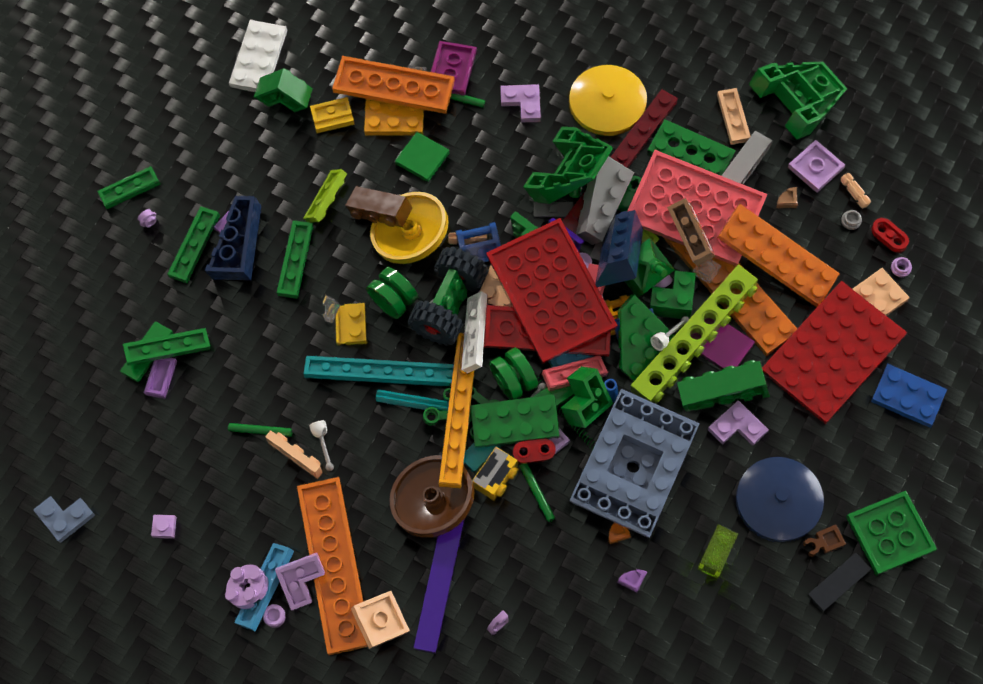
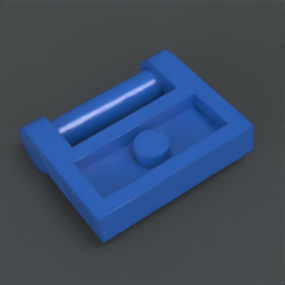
M495 222L489 223V226L466 231H455L459 248L463 249L464 252H470L473 256L476 255L478 260L484 262L489 261L486 256L487 252L501 246ZM491 233L492 239L465 245L464 239Z

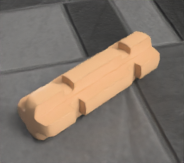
M850 173L843 175L840 179L843 185L847 186L846 189L855 200H858L857 203L861 208L867 207L871 203L869 197L864 195L865 192L856 181H853L854 178Z
M456 232L448 234L450 245L457 244L458 242ZM487 234L464 239L465 244L486 241Z

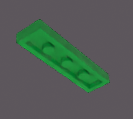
M200 206L167 274L169 278L188 283L220 217L219 212Z
M294 220L292 222L277 288L278 296L298 299L313 231V223Z
M206 328L125 343L123 344L127 366L210 350V343Z

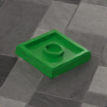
M416 132L395 160V164L429 182L450 152L449 149Z

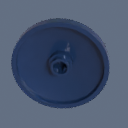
M771 457L756 462L743 474L736 491V506L744 524L759 537L773 542H791L804 537L816 526L822 515L824 497L818 479L806 466L793 459Z

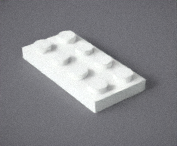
M253 20L249 21L229 81L231 88L255 92L260 77L274 72L287 33L286 26Z

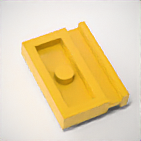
M348 97L310 106L317 133L354 125Z
M365 303L344 304V306L335 305L337 346H340V344H367Z

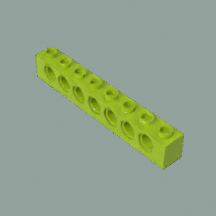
M738 264L670 340L667 347L653 359L631 384V392L657 404L664 396L663 391L667 387L671 388L676 383L678 374L681 371L683 373L687 371L693 357L698 358L705 349L703 346L707 341L711 343L718 335L716 331L721 326L724 328L730 322L731 314L734 311H740L745 304L743 301L747 296L751 298L758 289L756 287L758 279ZM736 288L739 289L741 293L733 294L731 290ZM724 303L728 308L720 309L717 305ZM711 318L715 323L706 324L704 320ZM698 333L701 335V338L698 340L693 339L691 334ZM680 348H685L688 351V353L685 355H681L677 352V350ZM671 363L675 368L667 370L664 368V365ZM657 378L661 381V384L653 385L650 381Z

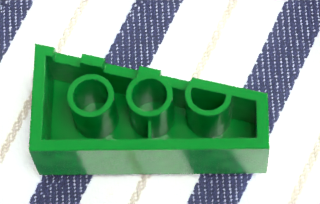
M755 360L747 361L738 367L728 366L719 372H705L702 376L696 378L686 377L682 381L677 382L682 405L686 412L711 408L716 402L721 405L732 404L735 399L750 401L753 400L755 395L762 394L763 398L770 397L761 363Z

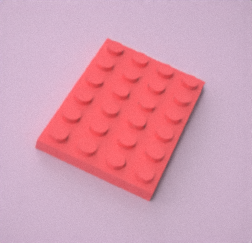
M654 150L628 208V212L636 211L643 229L684 245L667 207L686 198L691 203L716 256L714 258L737 266L742 255L717 237L739 204L759 216L767 194Z

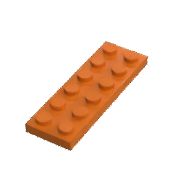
M342 56L332 90L333 93L446 114L455 77Z
M741 204L735 208L717 237L816 307L825 299L840 274Z

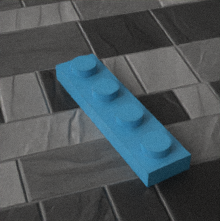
M272 544L261 567V570L264 571L265 576L268 578V590L262 600L258 599L253 603L255 604L254 607L241 609L234 623L256 631L280 582L275 569L289 563L294 553L292 549L279 544Z

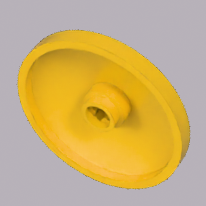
M614 65L596 66L583 72L574 81L569 97L570 110L578 124L592 133L604 136L618 135L631 130L645 112L647 104V94L641 80L631 71Z
M409 192L401 195L405 196L413 207L403 228L398 226L390 227L380 222H372L370 231L372 245L385 260L397 264L419 261L436 250L446 236L449 223L447 212L435 196L425 192Z

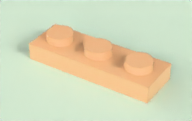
M737 88L718 91L717 97L731 145L747 142L751 136Z
M270 430L265 436L268 444L317 479L323 473L320 467L321 463L313 456L308 458L304 455V450L298 445H290L287 442L288 439L279 432L275 434Z

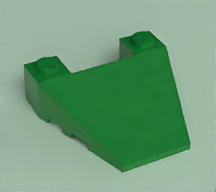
M802 62L801 65L787 63L784 66L771 63L758 68L749 83L760 98L775 93L790 110L792 115L785 127L797 140L810 135L847 90L845 85L824 62Z
M561 127L552 142L564 156L563 161L554 174L533 172L523 188L535 202L550 204L593 181L613 150L612 146L599 139L592 138L590 134H585L576 127Z

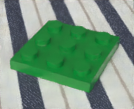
M907 491L846 516L876 576L937 550Z

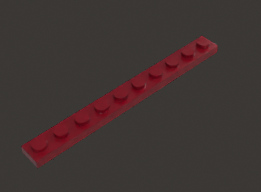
M661 89L612 154L611 158L629 168L677 104L678 98ZM584 193L562 221L564 226L575 234L580 211L583 209Z

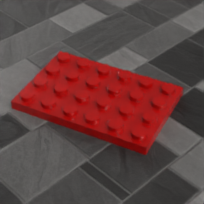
M561 218L486 253L542 364L618 327Z
M841 281L766 362L762 369L768 378L824 424H827L906 336L907 332Z

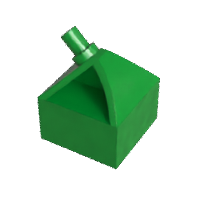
M648 238L641 244L636 278L624 282L634 295L639 298L675 269L652 239Z

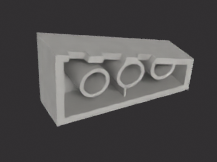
M609 156L595 179L587 184V189L583 196L584 204L583 209L580 211L576 235L591 245L603 241L634 174L633 171Z

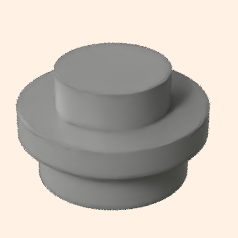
M849 210L842 215L841 223L845 228L854 230L860 227L862 218L859 212Z

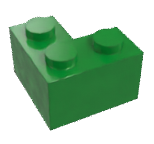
M283 68L260 77L254 98L268 107L282 103L292 111L297 112L307 108L313 88L307 85L305 81L294 76L289 70Z
M675 271L672 289L652 287L649 308L653 309L655 316L682 319L686 316L690 319L696 273Z
M581 366L567 378L575 396L561 407L562 412L569 425L586 428L613 405L612 399L598 369Z

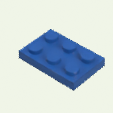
M887 364L871 402L931 428L947 389Z

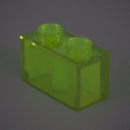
M718 524L698 570L718 579L738 533Z

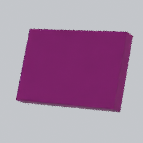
M439 41L431 72L455 77L452 94L465 96L477 47Z
M711 318L704 320L706 324L715 323ZM727 324L724 328L721 326L716 331L718 335L711 343L707 341L703 346L705 349L700 355L721 370L728 366L738 367L755 343V341ZM693 333L691 337L698 340L701 338V335Z

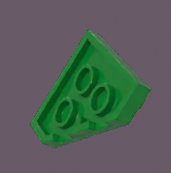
M631 294L618 309V318L620 319V331H618L620 348L619 369L634 382L661 352L652 346L650 342L651 337L659 332L666 334L670 330L635 295ZM674 334L669 336V342L675 336Z

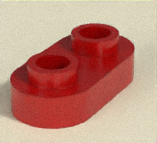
M886 218L875 220L871 228L874 237L893 252L904 251L909 243L907 234Z
M549 439L522 441L513 448L514 458L522 464L548 461L554 457L556 452L555 444ZM542 446H548L549 451L543 453L541 451ZM522 448L527 449V455L522 456L519 453Z

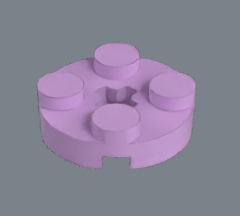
M251 564L244 565L241 568L236 567L231 571V577L226 586V599L240 609L254 607L255 604L253 603L258 599L262 600L268 590L269 582L264 571ZM247 583H249V584H250V587H247L246 590L244 591L245 585H246Z

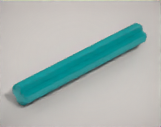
M378 390L376 393V401L424 410L428 407H435L439 411H448L449 401L385 390Z

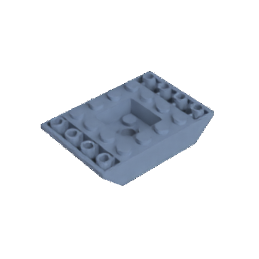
M621 389L569 502L650 538L700 423ZM635 463L639 470L632 473L627 469V465Z

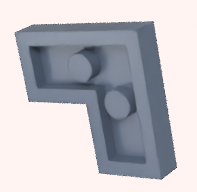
M51 496L33 509L60 543L95 516L81 498L64 511Z

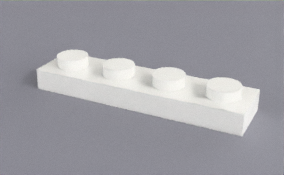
M482 291L467 298L461 368L466 373L481 368L483 362L487 294Z

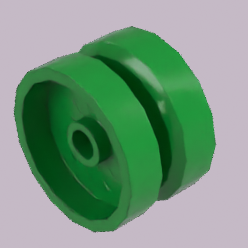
M386 267L378 275L379 280L374 279L366 287V292L381 310L392 318L398 319L405 313V305L411 306L418 299V294L404 276L393 268Z
M516 347L505 353V360L497 357L489 362L490 370L497 384L509 400L522 397V389L530 392L538 387V380L532 367Z

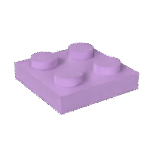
M817 140L810 144L788 165V168L816 192H819L845 167L843 162Z

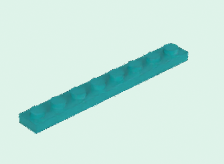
M306 356L304 377L451 387L454 364Z

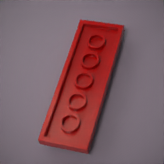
M487 305L485 348L512 349L516 347L519 350L535 351L513 307ZM611 331L566 353L609 356Z

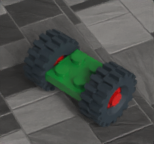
M455 247L443 249L434 266V271L438 277H442L443 282L433 302H417L407 321L408 326H411L410 328L415 330V333L418 335H422L425 339H430L431 342H437L439 345L444 344L445 346L453 345L461 331L463 323L458 318V313L462 301L467 297L468 290L478 292L489 272L488 266L484 264V261L478 260L476 255L473 256L470 252H464L460 248L457 250Z

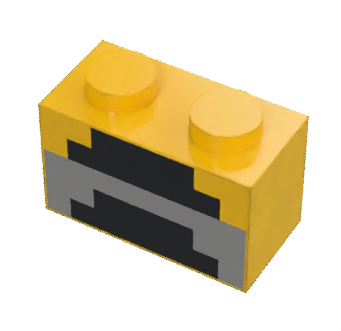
M495 447L474 477V488L493 501L497 496L501 497L507 488L505 484L509 478L513 479L519 470L517 468V459Z

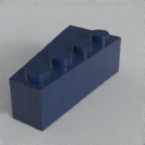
M255 196L234 197L226 217L225 227L223 230L221 229L220 239L216 248L213 249L210 264H207L205 272L212 279L251 281L261 213V204Z

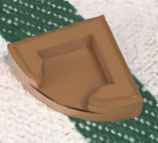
M797 187L789 188L780 195L777 208H797Z

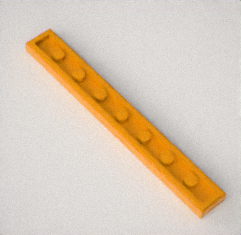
M459 333L457 337L439 487L461 488L475 374V370L469 373L461 370L464 333Z

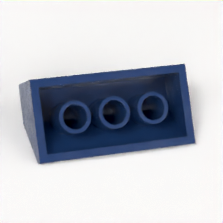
M635 210L623 211L615 215L603 239L595 283L596 287L636 278L643 227Z

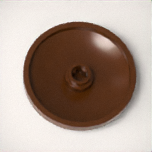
M440 455L424 457L407 466L395 480L390 493V509L397 523L406 532L418 537L440 536L457 527L469 513L475 493L473 480L464 466L461 488L439 487L442 456Z

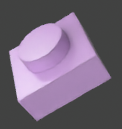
M153 515L151 536L153 538H175L177 517L175 515Z

